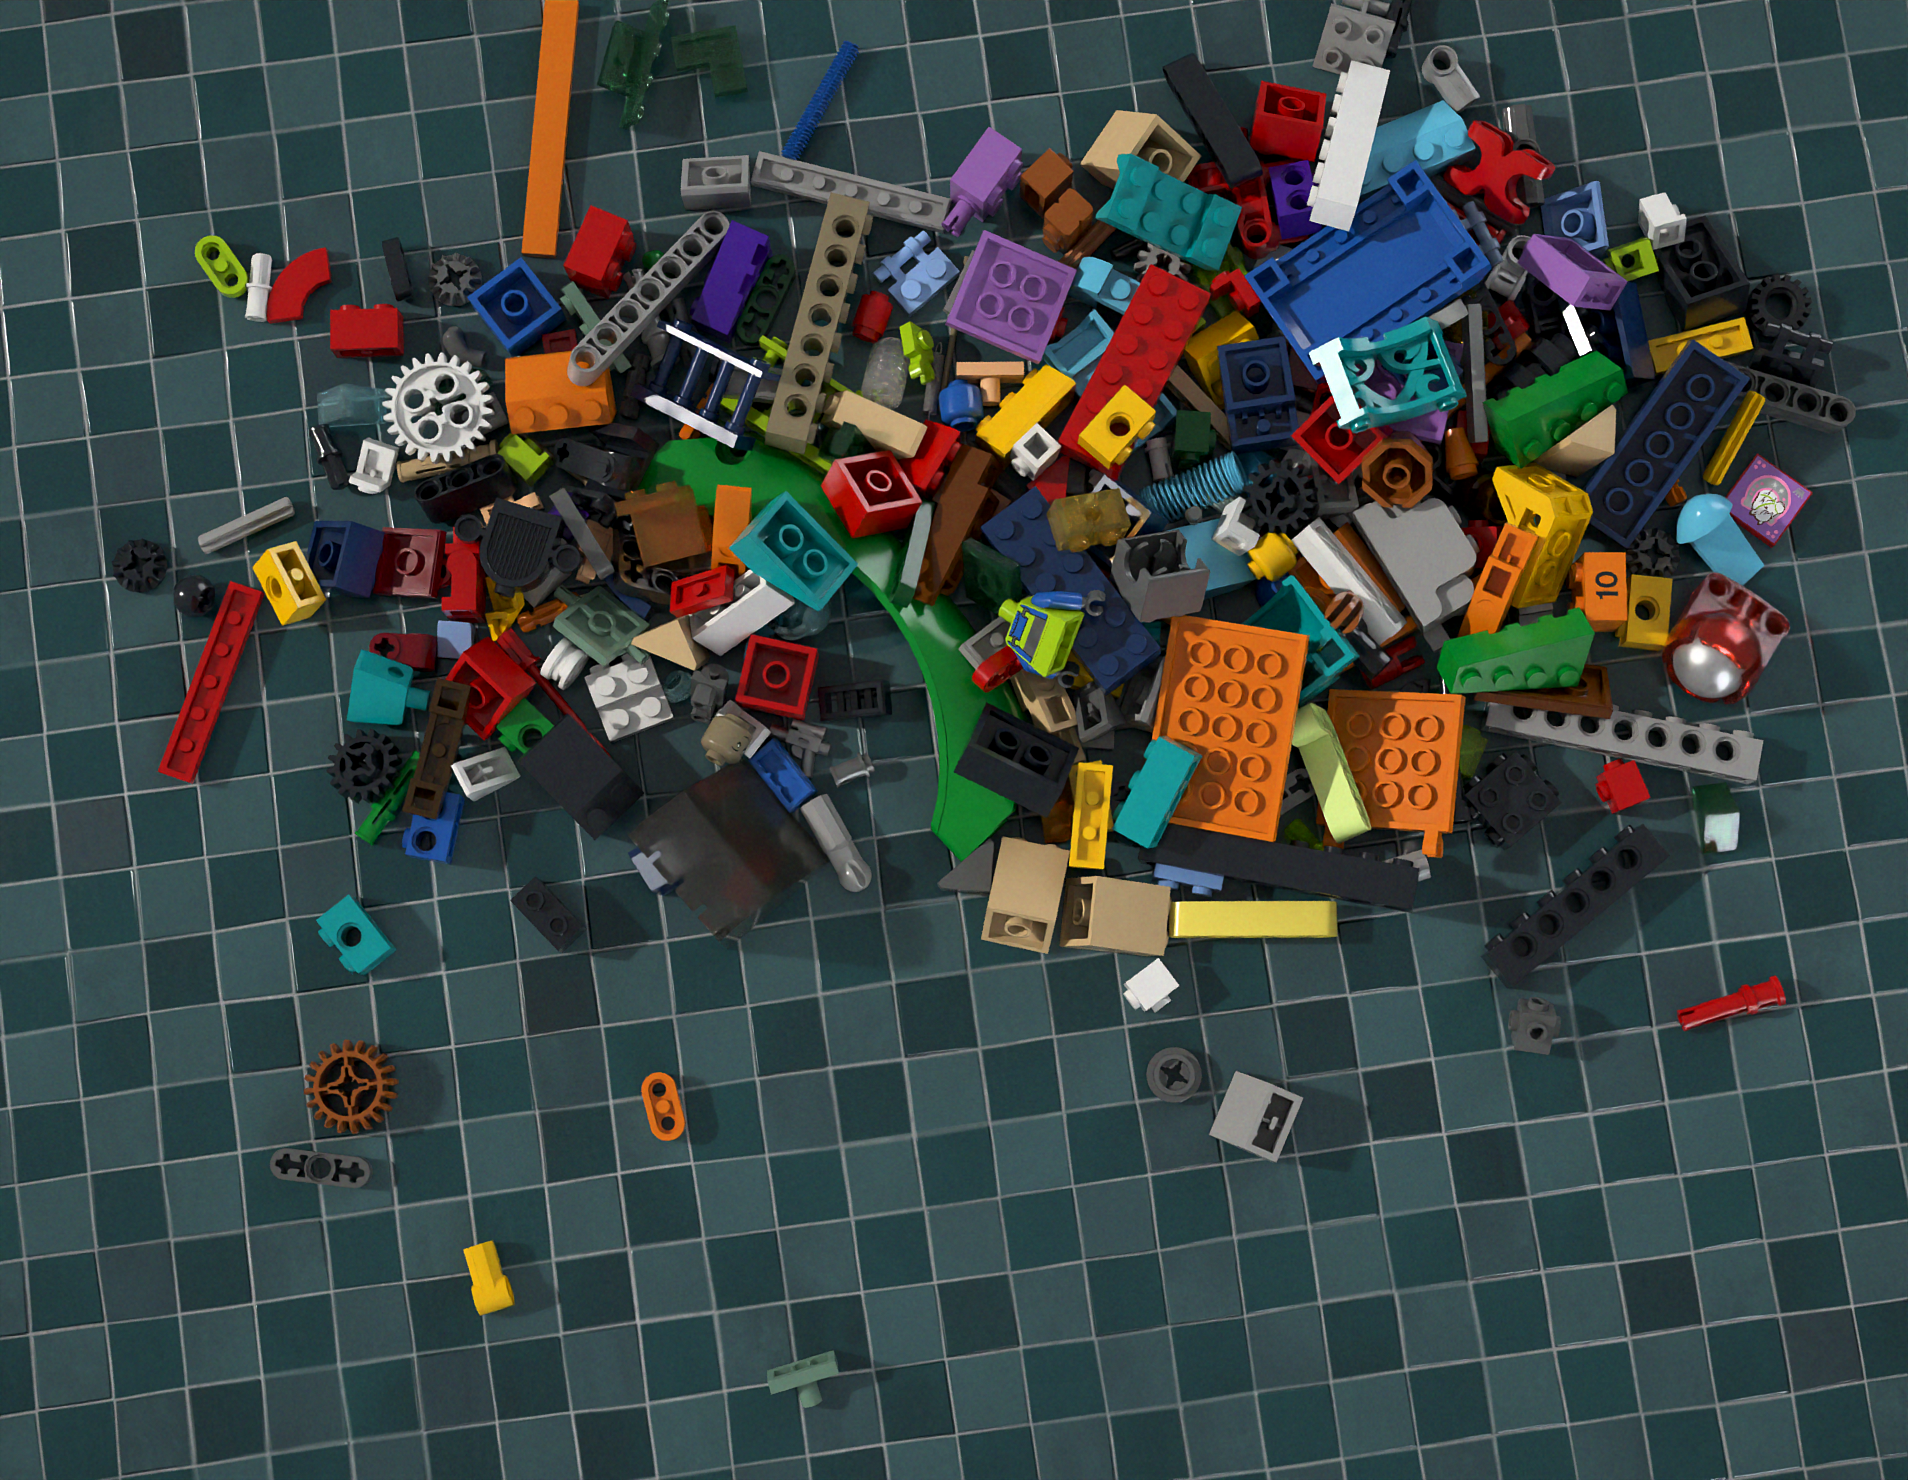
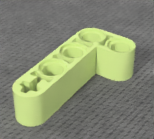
M1314 703L1298 708L1292 745L1299 748L1329 830L1335 841L1340 844L1371 830V823L1329 715L1323 708Z

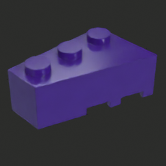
M731 220L713 267L709 269L705 277L702 294L700 297L697 296L689 312V315L692 316V323L696 325L698 330L729 344L731 343L737 331V322L766 262L773 256L769 236Z

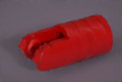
M1414 636L1385 649L1393 660L1374 679L1370 680L1360 670L1363 679L1370 689L1373 690L1425 663L1422 655L1412 656L1402 662L1397 657L1417 646Z

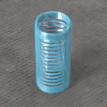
M1231 451V453L1228 452L1224 456L1221 455L1220 461L1218 458L1214 459V463L1209 460V466L1204 462L1203 467L1201 465H1198L1197 469L1192 467V472L1189 469L1186 470V474L1181 471V477L1179 474H1175V479L1170 476L1169 480L1165 478L1164 483L1162 481H1159L1158 485L1153 483V488L1150 485L1140 488L1139 494L1142 499L1162 515H1165L1171 522H1174L1175 519L1179 520L1180 516L1184 517L1187 511L1184 502L1188 508L1191 507L1190 500L1194 506H1198L1196 504V497L1202 510V507L1207 508L1208 505L1218 504L1219 500L1223 502L1225 498L1230 499V495L1235 497L1236 494L1241 495L1246 491L1243 488L1249 484L1238 456L1235 452ZM1228 481H1229V483H1230V485H1231V487H1232L1233 493L1231 492V490H1230V488H1229ZM1223 485L1227 490V495L1224 492ZM1217 487L1219 488V490H1220V492H1221L1222 498L1220 497V495H1219V493H1218ZM1212 490H1213L1214 494L1216 495V500H1215V498L1213 497ZM1206 492L1208 493V495H1209V497H1210L1211 503L1209 502V500H1208V498H1207ZM1201 495H1202L1203 499L1205 500V505H1204V503L1202 502ZM1173 506L1177 512V516L1174 513Z

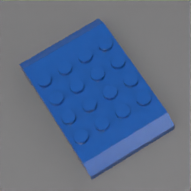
M1416 160L1387 179V186L1357 205L1349 231L1326 226L1275 261L1271 257L1244 276L1318 385L1327 382L1322 367L1313 365L1309 352L1338 337L1347 339L1368 337L1369 342L1385 340L1383 337L1384 333L1411 324L1423 317H1429L1478 284L1492 269L1491 263Z

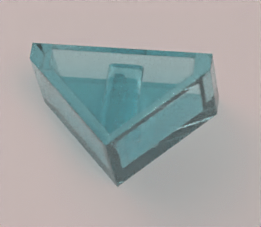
M343 383L317 393L318 425L329 424V427L387 424L383 419V416L386 415V407L382 405V402L386 401L384 389Z

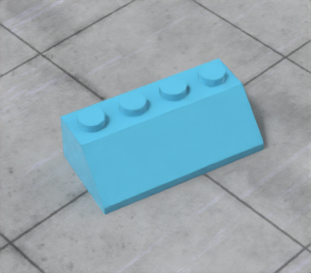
M1442 100L1376 127L1358 205L1387 186V179L1414 160L1418 162L1428 177L1446 171L1449 165H1461L1470 161L1476 148L1472 139L1468 136V130L1463 119Z

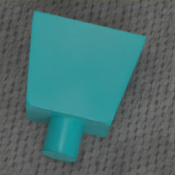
M361 649L353 671L347 721L400 725L403 723L408 707L427 710L430 691L411 687L414 672L412 667Z

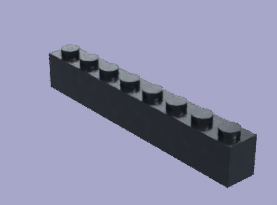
M1168 823L1156 847L1148 849L1140 845L1138 860L1141 864L1154 866L1158 863L1223 876V879L1409 913L1413 912L1420 868L1413 867L1414 862L1405 859L1393 858L1392 863L1379 861L1378 855L1366 852H1359L1358 857L1344 855V849L1333 846H1324V851L1310 849V843L1299 840H1290V844L1287 845L1276 843V841L1270 842Z

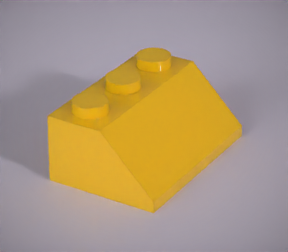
M1047 364L1040 370L1034 368L1022 381L1025 386L1017 394L1013 391L1010 392L1000 402L999 407L1001 410L993 418L990 415L986 416L975 428L978 432L975 435V442L985 452L993 454L1004 467L1003 470L1011 464L1012 460L1009 457L1012 447L1036 423L1045 429L1074 400L1076 382Z

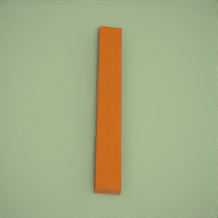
M545 0L521 252L526 257L556 259L579 13L578 0Z

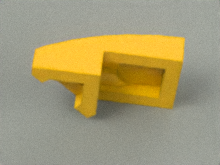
M488 576L485 579L494 610L486 613L485 616L493 641H496L501 634L509 630L522 610L524 595L523 593H515L514 598H508L495 593L496 584Z

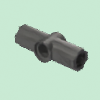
M1518 104L1503 108L1501 111L1504 132L1509 134L1513 140V151L1532 149L1541 155L1540 146L1536 142L1532 106ZM1523 174L1518 179L1516 185L1517 197L1529 209L1544 205L1542 180H1536Z

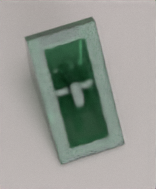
M1727 783L1692 786L1691 792L1701 854L1737 850L1740 811Z

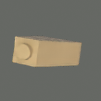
M847 390L834 393V395L832 394L828 397L822 411L825 414L820 422L872 453L891 450L896 460L914 457L928 428L920 422Z

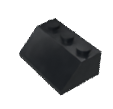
M986 702L953 772L1047 818L1064 789L1079 748Z

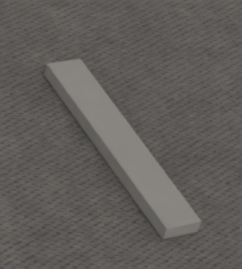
M761 151L758 153L751 178V186L823 204H828L831 192L870 202L868 215L943 234L945 229L941 224L948 217L952 204V199Z

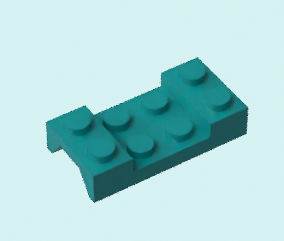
M1119 154L1117 164L1120 174L1111 199L1097 212L1095 218L1204 270H1219L1242 207L1216 194H1207L1158 170V166L1133 154Z

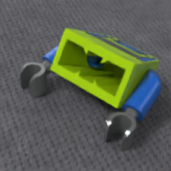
M1093 590L1088 593L1087 597H1082L1081 593L1037 592L1035 595L1021 600L1019 604L1012 599H1007L999 609V616L1011 623L1005 639L1006 644L1014 651L1023 669L1049 679L1058 677V682L1062 687H1071L1074 683V677L1079 676L1080 667L1075 662L1067 661L1085 614L1080 610L1081 608H1086L1090 615H1100L1104 607L1095 606L1091 602L1094 600L1105 601V593L1100 590Z

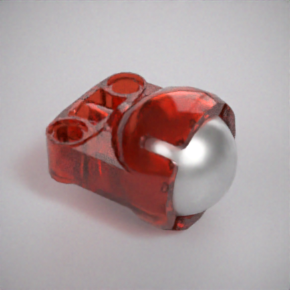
M1713 572L1708 574L1690 594L1689 602L1663 646L1662 658L1663 663H1667L1666 670L1669 677L1685 693L1704 702L1715 703L1722 697L1724 704H1734L1752 693L1779 643L1789 633L1790 624L1787 618L1768 602L1727 576Z

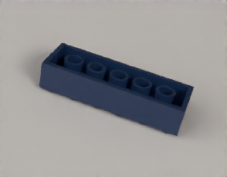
M1689 340L1616 441L1615 453L1601 462L1582 490L1588 493L1593 509L1589 523L1628 549L1750 378L1695 340Z
M1036 486L980 527L983 537L1029 597L1037 592L1052 591L1081 593L1082 597H1087L1088 593L1093 590H1100L1105 593V601L1094 600L1091 602L1095 606L1104 607L1100 615L1092 616L1087 612L1086 608H1081L1080 611L1085 614L1071 648L1072 653L1105 696L1109 695L1161 656L1160 646L1143 624L1138 621L1123 598Z

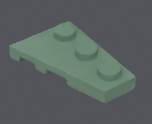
M574 281L559 289L563 296L560 298V301L570 315L575 313L580 319L582 325L579 328L584 336H586L600 322V319ZM599 340L604 346L613 345L609 340ZM621 353L609 366L610 371L615 369L617 373L621 374L630 368L631 364L624 354Z

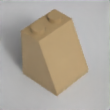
M1116 110L1080 165L1101 184L1114 189L1120 174L1117 164L1119 154H1133L1158 166L1159 171L1182 182L1188 177L1201 155L1157 114Z
M1002 837L981 940L1048 954L1064 883L1069 850L1061 849L1053 844L1041 845L1028 842L1020 837Z
M1101 876L1066 878L1059 946L1141 956H1164V950L1169 939L1167 920L1172 902L1170 897L1171 887Z

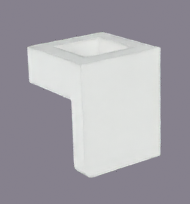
M1238 497L1225 506L1211 539L1238 556L1254 548L1260 537L1258 533L1253 531L1255 521L1242 513L1246 502L1242 497Z

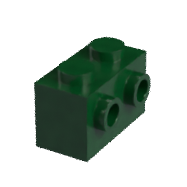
M1177 410L1172 427L1170 462L1171 465H1178V470L1186 471L1189 469L1192 471V467L1196 469L1198 465L1203 467L1206 458H1212L1213 450H1215L1216 430L1210 429L1211 412Z

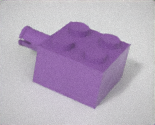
M987 128L950 179V199H952L956 206L945 221L942 222L941 225L948 232L952 229V235L959 237L972 216L984 222L988 215L993 217L998 212L1004 201L1001 198L1008 188L1013 190L1023 174L1020 172L1023 166V162H1021L1022 148L992 128Z

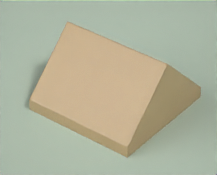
M1613 405L1607 407L1565 439L1541 454L1533 462L1546 469L1578 477L1615 453V407Z
M689 615L650 629L634 637L631 643L636 647L694 671L708 663L710 658L707 648L692 639Z

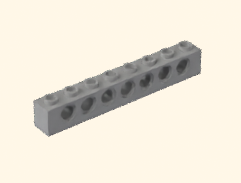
M1485 702L1480 729L1482 731L1630 761L1635 760V762L1743 784H1750L1757 780L1764 740L1754 739V734L1751 732L1734 730L1733 734L1720 732V727L1717 725L1706 723L1699 724V727L1686 725L1687 720L1669 716L1665 720L1652 718L1653 713L1644 710H1632V714L1619 711V706L1612 704L1613 712L1610 719L1558 712L1562 717V724L1556 727L1547 720L1548 710L1527 708L1529 712L1528 718L1521 720L1514 715L1512 705ZM1582 717H1589L1594 721V733H1587L1582 729L1580 723ZM1616 724H1623L1627 727L1629 731L1627 740H1621L1615 735L1614 728ZM1649 731H1657L1661 735V747H1655L1649 742ZM1684 737H1688L1695 742L1696 751L1694 754H1689L1683 749L1682 740ZM1718 744L1728 748L1729 759L1727 761L1721 760L1717 756L1716 746Z

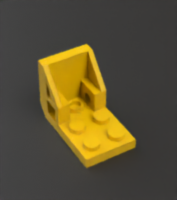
M1529 463L1522 469L1516 465L1497 467L1492 481L1508 523L1539 536L1513 595L1514 599L1511 605L1518 609L1556 602L1593 514L1588 493L1537 463ZM1536 514L1541 516L1538 526L1534 522Z

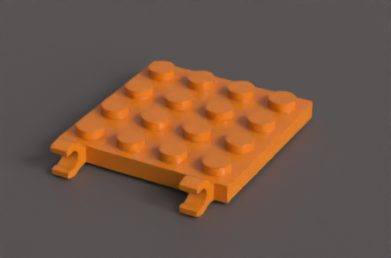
M1330 689L1327 714L1339 738L1368 814L1371 829L1425 832L1422 854L1431 858H1442V833L1452 834L1466 697L1458 694ZM1318 801L1316 824L1325 826L1323 848L1324 846H1333L1344 849V842L1338 844L1333 838Z

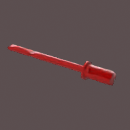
M512 628L501 634L496 642L506 654L526 673H530L564 716L568 713L587 732L586 726L549 680L540 675L541 671L536 666L541 660L540 656L535 657ZM587 732L592 737V739L610 756V754L601 745V743L591 733Z

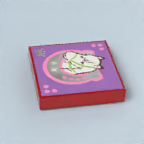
M1757 453L1726 494L1725 498L1733 504L1730 516L1734 522L1772 548L1813 492Z

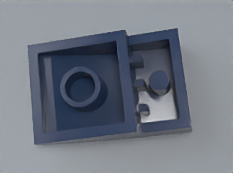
M1285 336L1217 346L1231 451L1236 454L1299 445L1291 437L1299 428Z

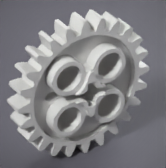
M427 353L425 364H421L416 358H413L414 368L412 370L403 365L401 366V370L405 375L402 379L397 376L391 377L397 384L396 389H385L393 397L391 401L382 402L384 407L392 411L383 416L386 422H394V425L387 430L388 433L391 435L400 434L395 443L398 446L408 443L405 450L408 455L411 456L418 449V459L422 462L428 454H430L431 461L434 464H438L440 455H443L447 463H452V453H456L461 459H464L465 453L463 449L465 447L474 452L477 450L473 443L475 438L481 441L486 440L484 435L480 433L481 429L492 428V425L485 421V417L495 415L492 409L486 407V404L493 402L494 398L491 395H483L490 388L487 382L477 383L481 379L482 374L479 371L469 374L472 365L468 361L459 367L460 359L456 355L451 358L449 363H447L444 353L439 354L437 362H434L432 356ZM446 378L454 379L455 385L450 393L441 394L439 392L441 381ZM415 393H422L424 396L423 404L416 409L409 408V398ZM461 394H466V398L464 400L451 403L452 401L456 400ZM436 402L445 405L442 407L443 414L439 416L433 412L436 409ZM462 408L468 409V420L464 424H455L453 419L455 412ZM426 414V416L419 419L418 422H411L412 418ZM430 423H436L439 428L438 434L432 439H425L423 436L425 426Z

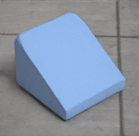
M439 620L437 627V657L459 659L461 654L474 644L475 626L467 622Z

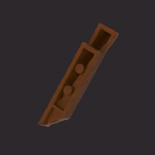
M961 443L962 447L958 450L952 461L930 526L918 583L912 598L930 606L935 605V601L940 593L950 595L956 590L983 536L980 527L992 518L1000 502L992 493L991 488L1004 467L993 454Z

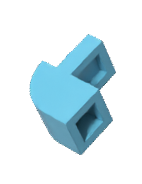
M1084 257L1077 268L1067 295L1095 309L1098 303H1101L1124 315L1140 282L1114 270L1113 265L1094 257Z

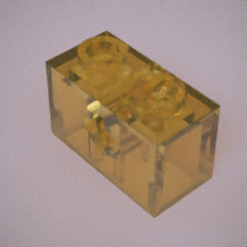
M1119 488L1055 499L1046 514L1058 551L1070 549L1071 552H1080L1089 548L1090 545L1101 543L1103 546H1112L1117 544L1118 539H1123L1131 527Z

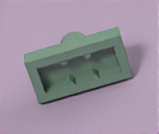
M832 1350L767 1370V1382L771 1395L797 1387L803 1407H812L821 1403L822 1397L817 1381L839 1374L835 1352Z

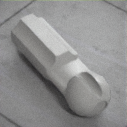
M824 794L810 800L800 810L824 853L827 854L835 868L840 884L846 890L852 892H860L867 888L872 878L870 866L863 861L829 796Z

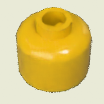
M1282 531L1279 534L1267 532L1258 539L1254 548L1247 551L1251 561L1246 565L1258 580L1265 577L1267 580L1275 582L1296 566L1297 559L1295 555L1299 551Z

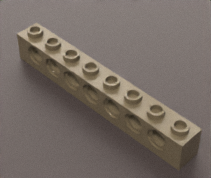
M830 193L768 421L765 445L805 454L807 443L814 444L818 424L813 423L815 413L822 414L826 394L821 393L824 382L830 384L834 364L829 363L832 352L838 354L842 334L837 333L839 322L846 324L850 304L845 303L847 293L854 294L858 274L853 273L855 263L862 264L866 245L861 244L863 234L869 236L874 216L868 215L870 204L868 201ZM848 232L852 236L844 238L839 236L838 233ZM840 261L844 265L841 267H834L830 264V262ZM825 290H831L835 292L836 295L828 297L823 295L821 292ZM816 320H824L828 323V325L821 327L815 325L813 322ZM814 349L821 354L812 357L807 355L805 351ZM801 379H807L811 381L813 384L808 387L800 386L797 383V381ZM798 409L804 412L805 415L793 417L788 412Z

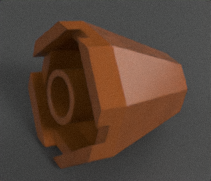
M1395 431L1391 433L1387 438H1383L1362 459V489L1382 507L1393 508L1394 504H1403L1402 508H1412L1432 490V456L1420 440L1410 431Z

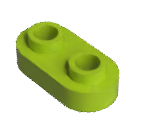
M210 235L202 238L195 247V257L215 287L222 295L229 298L243 295L247 291L245 287L249 283V275L229 246L218 236ZM212 252H220L217 259L210 260L209 257ZM231 278H238L235 286H228V281Z

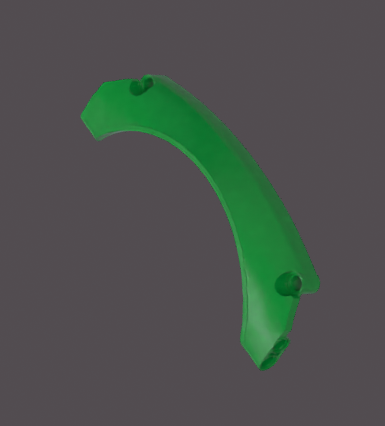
M745 431V433L755 437L756 441L752 451L748 450L746 455L741 454L739 449L732 448L714 438L668 441L654 454L633 497L644 504L645 511L641 516L649 525L680 516H714L718 484L752 488L751 521L768 502L787 491L858 563L852 573L873 592L891 614L908 641L923 673L937 727L940 764L938 797L931 822V830L962 862L1008 821L1007 818L1016 810L1017 804L953 772L986 702L1029 723L1007 680L987 693L972 681L975 668L959 651V647L976 634L974 628L948 595L940 593L933 606L914 599L911 600L907 608L890 603L889 597L902 543L889 531L851 538L821 488L825 477L788 452L765 445V439L751 431Z

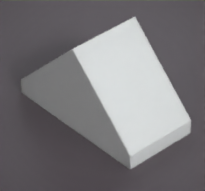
M506 747L451 765L466 796L472 801H476L521 777Z

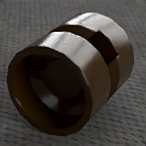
M1478 467L1477 475L1461 480L1458 488V500L1464 508L1480 514L1494 523L1503 524L1508 522L1492 481L1493 472Z

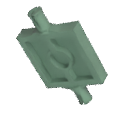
M564 585L555 590L554 597H557L568 607L555 617L553 627L603 667L619 655L626 653L641 665L649 659V652L631 643L634 637L648 631L650 624L600 585L589 593L580 596L573 594Z

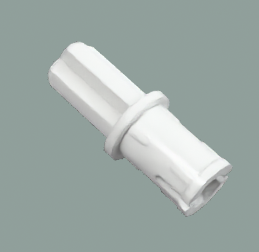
M256 253L252 256L250 280L245 287L248 290L245 318L251 321H267L268 296L272 289L269 286L272 258L267 254Z

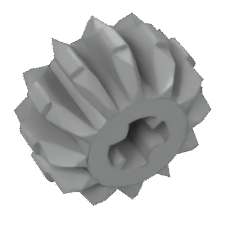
M1147 243V251L1139 250L1137 253V258L1140 261L1134 263V271L1140 274L1137 276L1136 281L1141 283L1150 264L1157 267L1158 263H1163L1162 267L1165 264L1169 266L1168 273L1187 282L1188 278L1184 274L1190 273L1191 265L1184 263L1185 260Z

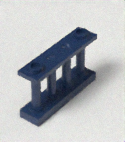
M674 318L673 323L659 320L657 327L672 334L654 381H650L649 385L635 383L630 396L732 448L752 451L756 438L745 433V420L761 379L779 381L781 375L770 370L771 364L765 360L753 356L750 360L691 331L693 325L677 318ZM685 340L697 346L681 391L679 394H675L674 397L668 394L669 388L667 383ZM709 353L723 359L705 407L698 409L693 406L695 401L692 400ZM735 366L749 372L733 416L731 420H727L725 423L719 419L720 414L718 410Z

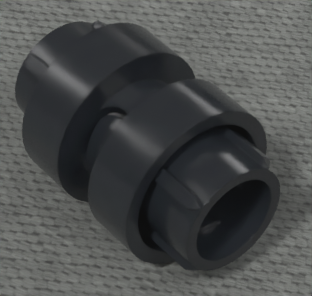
M1555 333L1548 340L1543 337H1537L1522 350L1521 358L1523 364L1513 361L1495 373L1493 377L1495 386L1487 394V399L1494 398L1498 401L1506 397V391L1517 386L1524 389L1535 384V378L1545 373L1548 376L1559 373L1561 366L1581 358L1576 345L1561 333Z

